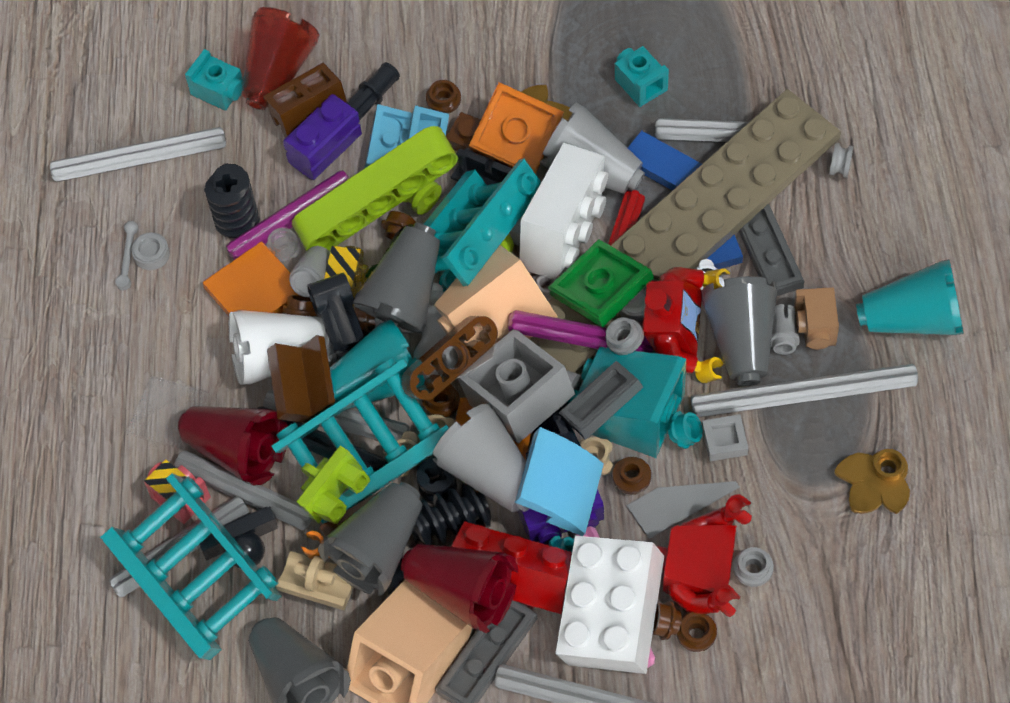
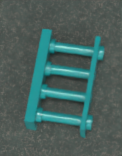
M525 159L518 160L502 182L486 185L476 170L465 172L426 220L424 225L436 231L434 237L440 240L435 273L451 270L463 286H468L525 213L541 184V181Z
M391 358L374 370L377 374L375 378L301 427H298L295 422L276 435L279 441L272 445V448L276 453H281L289 448L301 467L305 463H309L316 468L318 463L302 438L322 426L335 448L338 449L341 445L347 449L370 478V482L362 492L356 494L349 489L338 498L347 506L346 510H348L433 455L435 446L450 427L445 425L440 429L437 423L432 424L417 399L406 395L402 388L400 373L405 371L409 365L404 359L396 362L394 358ZM385 383L388 384L420 432L417 437L421 442L407 450L405 445H399L367 396ZM352 405H355L387 454L384 458L388 464L376 472L371 466L367 468L334 418ZM324 519L321 520L322 524L328 522Z
M171 473L166 479L176 492L133 531L128 529L125 532L124 530L111 527L100 538L199 659L211 660L222 650L215 640L219 637L217 633L261 593L266 599L277 601L282 595L275 588L279 583L275 576L264 565L260 568L256 566L200 499L204 493L197 483L189 476L184 479ZM188 504L201 522L157 561L155 559L149 561L141 551L144 548L143 542L183 506ZM212 533L226 551L182 591L180 589L174 591L165 581L169 577L167 572ZM237 563L251 581L207 621L202 619L199 622L190 611L194 607L192 602Z

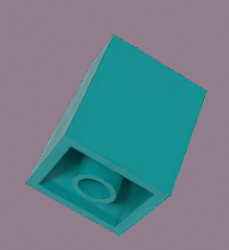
M599 347L595 358H588L581 375V379L584 381L579 391L574 389L575 395L568 400L567 405L615 361L619 362L640 381L643 388L592 435L657 458L668 434V424L672 421L671 417L678 411L685 395L686 358L634 351L627 355H617L607 347Z

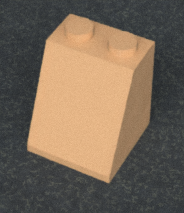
M499 245L468 286H463L456 278L434 304L442 316L437 322L446 334L469 316H486L492 319L497 326L498 337L496 343L510 332L508 330V320L510 314L515 310L554 318L558 317L522 261L501 245ZM474 326L475 335L470 340L461 342L466 345L471 340H482L480 333L483 328Z
M404 580L354 632L347 671L351 679L349 690L370 703H428L435 693L437 685L468 644L472 627Z

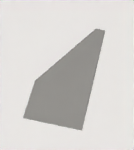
M736 481L659 487L626 506L650 539L735 491L740 486Z

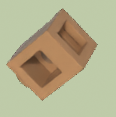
M834 287L797 289L794 302L797 332L804 333L806 347L819 350L828 346H836L839 322Z

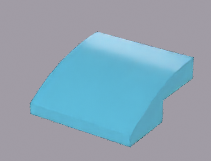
M378 104L374 114L364 169L427 127L438 126L446 136L449 114L415 106L411 113Z
M539 427L533 436L515 503L548 515L547 523L583 536L587 530L604 463L568 439Z

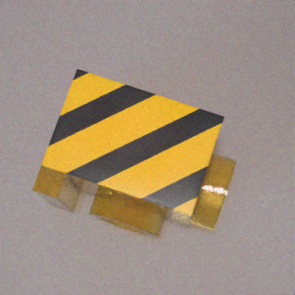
M332 246L325 272V278L344 272L354 299L367 280L365 275L369 270V266L363 263L364 251L356 246Z

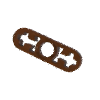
M469 316L460 322L406 369L402 376V388L406 395L418 400H430L436 397L493 347L498 337V330L494 321L486 316ZM474 326L482 327L483 330L480 333L482 340H471L466 345L461 342L468 341L475 335ZM451 346L457 351L458 361L453 368L448 369L442 362V354L447 347ZM434 370L441 374L429 376L424 382L426 389L416 388L420 382L417 377L418 375H429Z

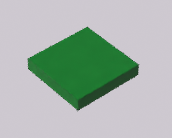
M598 239L548 287V290L553 298L603 328L649 281L654 279L650 268Z

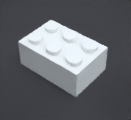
M567 143L562 144L521 218L519 259L529 272L547 276L549 279H557L578 259L580 244L588 242L593 228L592 222L595 217H601L606 205V197L602 196L608 180V173L604 172V155Z
M575 536L556 648V655L568 666L647 673L664 555L653 542Z

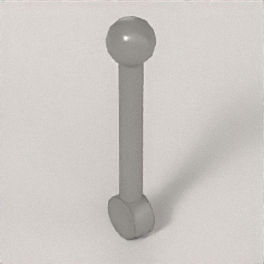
M128 221L124 225V231L127 235L121 275L115 280L118 289L122 291L129 289L131 286V281L128 277L134 234L138 231V224L134 221Z

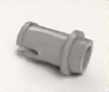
M779 304L775 307L771 347H773L774 352L781 355L793 353L800 342L798 334L795 333L796 312L795 308L791 305L787 306L786 315H784V304Z

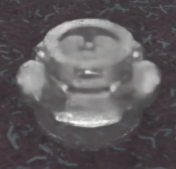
M278 228L272 231L266 243L267 248L281 263L296 258L302 249L299 244L300 239L298 235L288 228ZM287 245V248L281 249V246Z

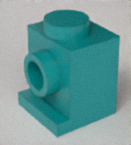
M644 46L635 51L632 48H627L618 55L614 63L615 81L639 107L668 91L669 69L665 65L661 66Z
M205 49L185 74L192 96L224 111L228 109L233 101L240 98L245 86L241 69L211 56L210 51Z

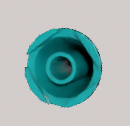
M950 259L937 262L863 294V303L856 304L860 326L867 325L869 332L934 335L964 334Z
M392 320L381 322L330 367L335 404L375 378L377 374L374 370L389 359L394 358L396 362L404 359L409 367L417 360L416 357L412 359L407 350V347H409L408 342ZM424 375L417 376L420 381L416 386L417 389L425 385ZM385 383L367 396L371 402H375L395 395L388 384Z

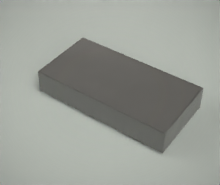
M615 361L562 409L559 414L586 440L635 396L643 386L633 374L619 362Z

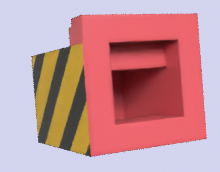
M166 459L163 462L157 463L144 480L150 497L160 506L176 492L166 479L171 473L184 479L187 476L192 478L204 493L200 497L204 503L211 498L206 483L202 478L198 477L196 479L184 466L180 465L176 468ZM186 504L173 516L185 524L195 513Z

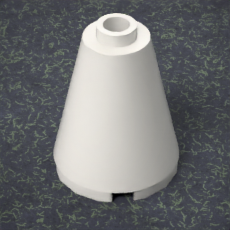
M238 310L229 314V340L233 342L235 354H232V361L240 385H250L271 377L267 349L275 343L302 347L314 336L319 335L325 338L327 352L332 347L321 317Z

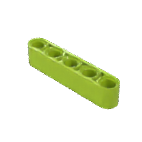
M427 127L299 212L292 220V225L306 251L314 246H321L330 251L332 246H338L447 173L456 165L458 157L440 127Z

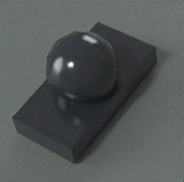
M268 506L224 525L225 529L256 566L261 562L265 553L264 542L260 536L278 529L276 518L271 507ZM212 533L199 544L206 561L226 551ZM237 563L234 565L235 567L241 569Z

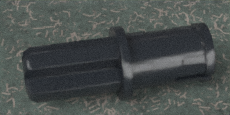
M383 62L381 67L367 82L363 81L359 84V91L347 103L358 112L359 120L375 104H380L383 101L382 96L399 80L400 74L393 65Z

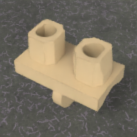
M290 551L284 571L278 579L279 583L276 585L277 591L340 610H345L354 587L333 572L337 564L324 562L320 556H314L313 559H309L306 555Z

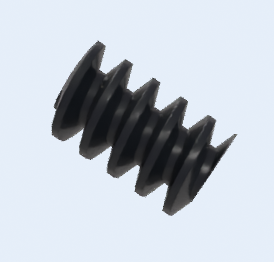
M225 163L218 167L206 181L204 191L216 230L222 236L237 238L259 223L260 217L248 173L241 166Z
M465 483L462 485V496L454 488L448 490L447 502L439 493L434 494L433 507L426 500L420 499L422 509L413 528L412 535L416 544L417 541L421 540L423 544L432 545V536L434 535L444 544L447 543V530H451L457 536L464 521L476 525V520L480 519L487 528L491 527V514L485 495L475 491L473 487Z

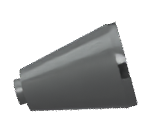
M415 223L413 227L405 226L355 295L354 306L381 321L392 320L401 329L422 333L426 326L440 240L434 237L436 231L421 223Z
M735 277L724 279L725 287L715 290L714 284L711 283L702 289V302L729 379L737 381L739 386L757 385L760 383V378L765 377L768 372L777 299L776 282L772 281L770 285H767V278Z
M405 482L389 484L322 540L318 547L320 557L324 562L330 557L337 564L333 572L351 586L367 594H371L374 589H378V596L383 595L390 586L421 512L422 503L419 500V492Z
M265 618L254 625L248 642L272 703H332L339 694L343 698L346 696L351 679L348 671L340 662L280 618Z

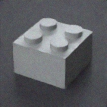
M514 329L495 344L492 359L458 378L469 405L474 408L481 404H488L495 410L511 438L518 444L575 395L565 366L518 330Z

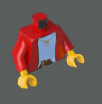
M674 267L663 273L659 277V281H649L647 283L643 321L644 336L655 353L686 358V373L691 374L695 371V375L701 383H709L721 379L722 376L716 375L713 372V369L724 365L719 357H712L704 361H698L697 358L702 290L700 288L702 286L706 287L711 283L714 284V290L723 287L719 283V276L730 275V272L727 269H717L704 273L699 269Z

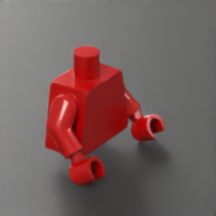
M740 494L731 496L724 507L686 521L680 526L672 527L668 547L657 546L664 555L662 571H664L663 591L669 594L670 598L688 613L708 614L721 611L725 616L731 617L736 612V609L728 603L732 599H740V595L729 585L737 527L732 524L734 520L740 524H748L752 519L751 514L741 510L743 507L749 506L751 502Z

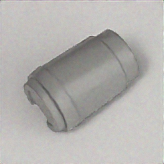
M314 246L302 255L291 270L289 278L290 286L295 293L303 297H310L307 284L325 278L330 255L329 250L321 246Z

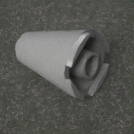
M576 102L569 109V111L574 113L573 117L569 122L562 118L544 149L543 155L548 158L541 160L540 164L549 169L562 144L567 143L605 156L604 172L608 173L605 188L623 194L628 189L636 190L645 175V172L640 170L643 162L593 114Z
M481 404L472 408L466 413L471 418L462 426L456 421L440 438L433 450V455L436 457L433 461L440 468L509 511L516 512L521 509L525 512L530 508L515 503L526 460L495 410L488 404Z

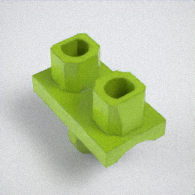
M340 445L329 460L324 457L316 468L309 463L304 464L301 471L309 478L301 486L300 489L303 491V494L296 502L317 523L324 519L337 524L346 513L347 508L344 502L338 498L346 488L356 494L362 492L370 482V478L353 455Z

